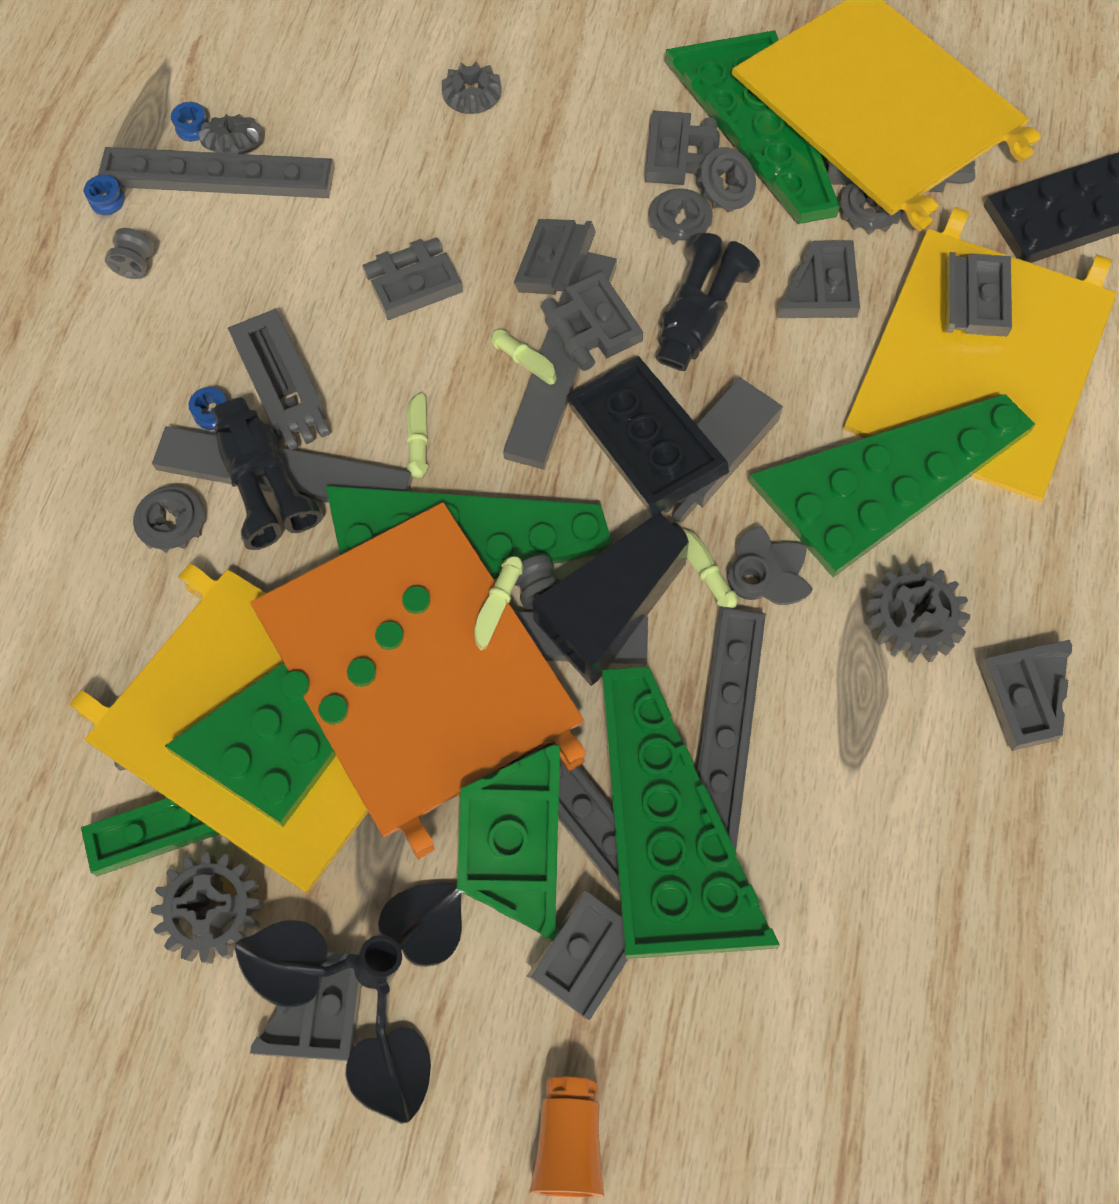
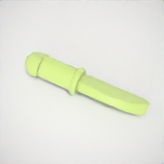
M499 329L493 332L491 341L496 349L504 351L512 357L514 362L520 363V365L549 385L555 384L557 377L554 365L545 356L532 350L527 344H521L505 330Z
M423 393L417 394L410 400L406 415L407 444L409 445L407 470L416 479L424 477L428 470V464H426V444L428 443V438L426 437V397Z
M683 529L689 541L687 558L696 572L700 574V579L705 581L717 600L716 604L720 608L728 607L735 609L738 603L736 592L730 589L719 572V566L715 565L707 548L698 536L689 530Z
M510 556L504 560L494 587L490 589L489 597L478 615L474 628V638L476 646L480 650L487 648L506 603H509L511 600L510 595L519 575H522L523 562L518 556Z

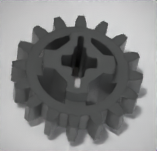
M907 564L902 565L898 572V577L891 571L886 572L881 581L882 584H875L870 594L873 599H870L866 606V612L874 615L867 624L868 629H880L881 631L876 643L881 645L889 641L893 645L890 653L893 657L899 654L901 650L907 651L908 661L914 663L919 653H923L928 663L934 661L938 651L945 656L948 655L954 648V643H959L965 635L966 631L962 627H965L970 620V614L961 611L968 602L967 597H956L954 595L959 583L954 581L946 585L942 582L944 571L941 569L934 576L927 575L926 564H921L917 573H912ZM920 604H923L924 607L920 612L922 615L918 616L914 623L911 622L915 614L913 611L917 610Z
M203 852L201 864L199 865L193 859L186 857L183 859L185 871L180 874L169 869L166 872L168 878L172 881L169 888L156 887L155 889L158 895L164 897V901L161 905L151 907V913L163 917V922L159 923L154 928V931L162 936L171 935L164 945L167 950L175 952L183 947L181 959L192 962L199 952L201 962L213 964L215 951H218L223 958L230 959L233 957L231 945L247 937L244 934L247 927L259 929L261 925L257 920L251 918L252 911L264 908V902L252 898V894L261 888L260 883L255 880L244 881L250 869L243 864L233 869L234 859L228 855L223 854L216 864L214 855L209 852ZM220 876L227 878L233 884L238 895L226 894L223 891V882L220 881ZM193 883V886L182 896L188 886ZM210 899L224 905L208 910L206 916L192 911L209 905ZM235 918L231 927L223 934V928ZM179 920L188 921L192 925V935H195V940L186 935L180 926Z

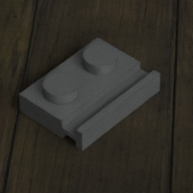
M538 219L514 280L518 292L556 295L557 291H564L566 293V287L577 283L596 233L592 221H586L585 225L576 224L575 220Z
M950 252L946 260V333H952L953 330H965V334L1007 337L1012 329L1011 256L969 253L967 257H958L956 253Z
M587 891L581 892L527 977L562 1003L571 1007L580 1016L590 1020L628 959H625L622 917Z

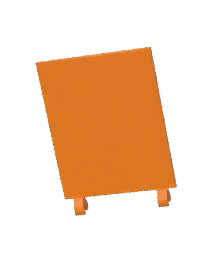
M444 502L250 602L288 671H299L307 676L310 688L304 699L380 834L385 838L397 830L402 831L418 860L435 850L430 835L420 821L421 816L458 796L459 788L524 758L548 743L560 745V760L568 772L585 763L583 757L586 755L581 743L570 732L572 729L583 724L584 718L509 603H506L487 648L480 650L476 646L474 638L476 621L489 597L490 589L495 585V581ZM414 586L424 588L430 596L428 609L420 614L409 613L405 610L402 603L404 592ZM394 622L402 628L403 642L396 649L385 650L377 644L375 631L382 623ZM358 658L370 660L376 669L374 681L365 687L353 685L347 676L349 664ZM331 695L342 697L348 706V714L345 720L335 725L325 723L318 711L320 702Z

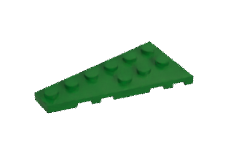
M775 30L666 49L665 61L708 114L716 119L717 125L739 152L747 158L752 168L798 224L837 217L840 206L820 152L732 75L734 67L779 40Z
M1004 394L750 474L749 483L834 578L1028 435L1034 428L1035 423Z
M325 486L340 555L444 502L493 579L498 578L502 570V563L510 556H518L524 561L534 556L547 555L551 558L553 564L600 554L612 545L602 506L598 504Z
M414 586L404 592L402 603L405 610L409 613L420 614L428 609L430 596L424 588ZM382 623L375 631L376 642L382 649L393 650L403 642V631L397 623ZM358 658L349 664L347 676L353 685L365 687L374 681L376 669L370 660ZM284 663L165 745L170 753L282 827L285 826L336 757L333 748L304 699L310 688L307 676L299 671L289 672ZM331 695L320 702L318 711L325 723L335 725L345 720L348 714V706L342 697Z
M637 667L602 670L625 959L778 949L780 944L773 929L769 927L759 906L760 901L752 884L749 885L736 857V850L705 785L701 783L692 764L693 759L686 745L682 743L672 721V715L650 668Z

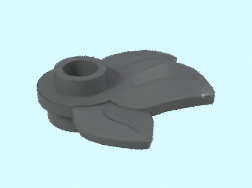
M762 526L748 531L739 540L737 545L738 560L731 566L728 574V583L731 590L735 591L737 596L743 599L756 600L764 597L778 605H790L806 599L812 593L813 588L807 581L797 575L804 564L807 547L804 544L789 542L771 544L770 537ZM752 575L758 580V583L754 585L748 584L743 581V577Z

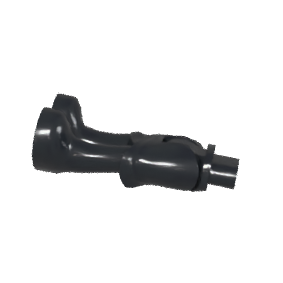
M698 233L691 236L685 251L686 258L690 263L684 283L679 286L673 303L664 311L659 324L661 335L658 341L661 348L656 356V360L659 363L679 371H686L691 359H697L700 352L708 345L728 308L726 300L736 282L749 283L756 277L759 271V259L745 245L737 241H730L722 256L723 241L718 235ZM722 256L720 267L706 295L701 291L710 270L717 265Z
M242 397L215 406L212 412L217 421L214 430L216 432L219 453L228 472L231 485L238 487L245 506L246 518L241 529V539L244 546L249 550H260L277 542L282 535L280 524L256 477L258 476L266 477L288 532L302 533L317 526L323 519V513L314 500L300 495L293 486L284 469L286 467L285 463L277 451L279 448L277 437L271 430L270 425L261 421L257 412L250 410L246 400Z

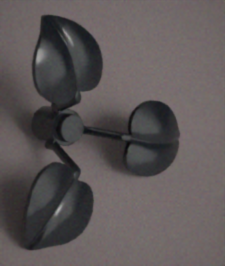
M431 883L416 886L396 894L385 904L380 913L378 930L381 935H376L366 940L358 955L348 954L346 959L327 967L322 966L327 957V944L324 937L314 926L303 921L287 920L271 924L251 936L238 940L235 946L238 965L247 983L259 996L277 1006L298 1007L308 1004L317 994L319 987L318 976L329 977L348 968L354 969L355 976L360 984L369 989L377 990L375 1027L377 1038L363 1039L354 1046L346 1063L345 1077L350 1092L360 1104L400 1124L410 1122L420 1109L429 1086L431 1063L426 1044L413 1029L399 1028L386 1035L387 995L390 991L388 984L392 981L401 965L402 952L410 963L420 967L439 965L452 956L459 944L462 931V892L456 889V884Z

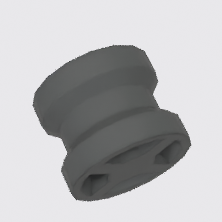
M119 228L114 233L112 240L114 248L107 251L105 263L113 272L129 279H141L147 270L145 260L152 256L154 244L148 236L140 231L131 228Z
M547 555L534 556L522 561L523 572L522 575H519L515 586L521 589L520 600L526 609H533L532 601L561 581L554 577L552 573L554 564Z

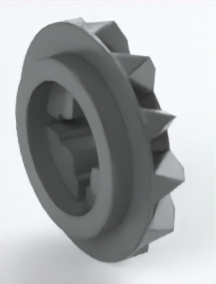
M477 61L468 67L461 62L458 70L448 69L447 78L441 80L442 96L446 104L455 111L466 114L480 113L490 109L498 102L502 92L500 75L493 73L491 65L481 68ZM475 82L478 83L477 88L474 86H470L467 89L465 88L466 83L468 85H473Z
M226 114L222 118L213 117L211 122L202 124L199 138L201 145L208 150L220 154H238L248 151L257 145L262 139L261 125L257 124L254 118H243L240 114L236 116H228Z
M720 147L709 152L699 164L701 174L697 181L702 183L705 188L703 196L710 197L714 201V208L723 207L727 212L743 208L752 200L756 190L755 173L750 162L739 151L729 147ZM728 171V174H727V175H728L727 182H728L731 186H729L728 188L724 189V186H723V181H724V180H723V178L720 177V176H721L722 174H724L725 172Z
M854 182L844 189L839 204L843 211V220L852 221L854 230L859 227L868 228L870 234L876 229L887 232L892 224L899 223L904 211L901 209L891 216L880 205H878L877 212H874L871 208L864 209L865 202H868L871 206H877L878 204Z
M678 188L665 191L657 196L650 206V228H654L657 231L659 239L664 237L670 238L673 245L678 240L689 242L691 236L698 233H706L707 229L712 225L713 212L711 205L704 196L693 190ZM682 209H685L686 219L683 220V223L676 224L675 218H677L678 213H681Z
M176 486L159 488L146 495L138 504L133 517L134 530L139 539L149 549L156 548L165 553H168L169 549L176 547L185 549L186 543L193 537L199 538L201 524L206 522L203 506L197 496L185 488ZM164 509H167L169 513L177 517L175 519L176 529H169L164 524Z

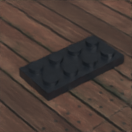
M1119 152L987 197L984 208L1017 259L1033 263L1119 233Z
M639 356L566 396L571 410L652 516L729 473L727 460Z

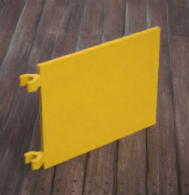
M844 0L732 69V75L887 213L892 216L899 210H904L910 224L918 231H922L933 223V219L928 215L938 209V204L933 198L921 195L1002 141L1007 142L1012 156L1016 160L1023 162L1034 154L1035 151L1030 146L1041 138L1036 129L1024 127L1029 121L1028 117L884 0Z
M954 207L943 232L931 229L926 231L845 423L844 430L867 438L1006 394L1035 423V426L1028 435L971 477L1041 502L1044 499L1117 292L1103 287V282L1111 266L1112 259L1096 254L1091 267L1089 266L1085 274L1084 280H1079L1011 257L1012 329L1008 336L965 334V330H953L952 333H946V260L949 253L954 252L958 257H967L969 253L1008 256L961 240L960 235L969 211Z
M189 563L179 574L178 578L187 583L184 586L185 589L193 595L202 598L201 601L116 702L107 708L92 696L80 690L69 705L77 710L81 717L94 725V728L84 738L88 744L308 895L365 818L368 811L337 756L285 826L282 827L170 753L165 747L166 744L283 664L280 655L250 604L251 601L266 593L228 569L218 580H212L198 567Z

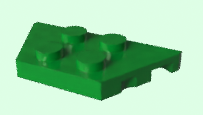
M550 745L459 788L456 889L512 920L514 919L533 929L546 938H552L556 926L560 745Z

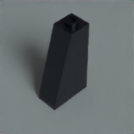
M658 513L532 601L533 620L590 686L599 681L602 677V670L608 669L640 622L650 613L686 565L689 541L685 531L677 523H670L661 513Z

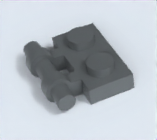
M653 110L645 182L684 185L685 173H694L698 180L701 174L699 164L709 152L719 147L720 132L717 130L716 119L708 117L702 121V126L690 125L691 113ZM688 145L697 146L699 153H688ZM696 181L699 188L705 189L702 183Z
M437 237L425 242L422 239L410 242L409 248L390 255L388 251L376 255V260L362 265L367 279H373L371 280L373 291L387 320L463 292L462 282L447 253H442V246Z
M602 271L566 287L568 303L559 307L554 298H548L540 306L546 316V325L552 333L558 334L564 343L563 351L570 361H576L582 371L589 370L594 366L595 360L589 351L596 347L600 348L607 359L643 341V330ZM578 319L582 321L587 329L579 334L571 325L572 322Z

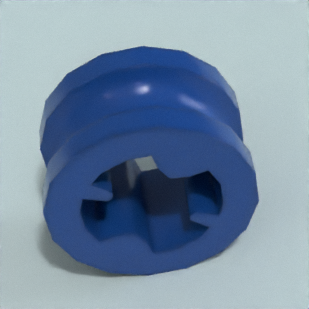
M190 101L183 102L177 105L171 113V121L179 138L189 142L200 140L199 132L201 131V125L208 122L205 111L200 104Z
M104 174L92 177L86 182L84 195L95 213L111 215L122 208L124 195L115 178Z
M205 387L197 390L190 397L188 406L199 427L206 430H214L217 421L213 412L204 414L202 409L206 408L208 410L207 405L215 403L217 406L227 402L219 389Z

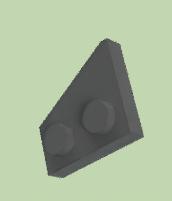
M853 240L812 241L805 254L802 266L798 268L793 277L791 287L785 298H782L780 302L778 318H857L860 310Z
M1070 639L984 658L981 662V670L1011 751L1054 742L1063 735L1065 713L1063 712L1062 705L1067 697L1069 680L1065 679L1067 659L1072 653Z
M327 952V957L322 966L327 967L344 960L349 953ZM348 968L329 977L318 976L319 987L317 994L308 1004L298 1007L276 1006L275 1009L277 1011L260 1038L256 1037L252 1043L250 1054L347 1062L354 1048L361 984L355 976L354 969Z

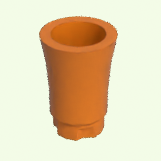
M581 1077L547 1078L546 1099L542 1101L537 1159L529 1193L556 1197H605L600 1164V1104L595 1102L597 1081Z

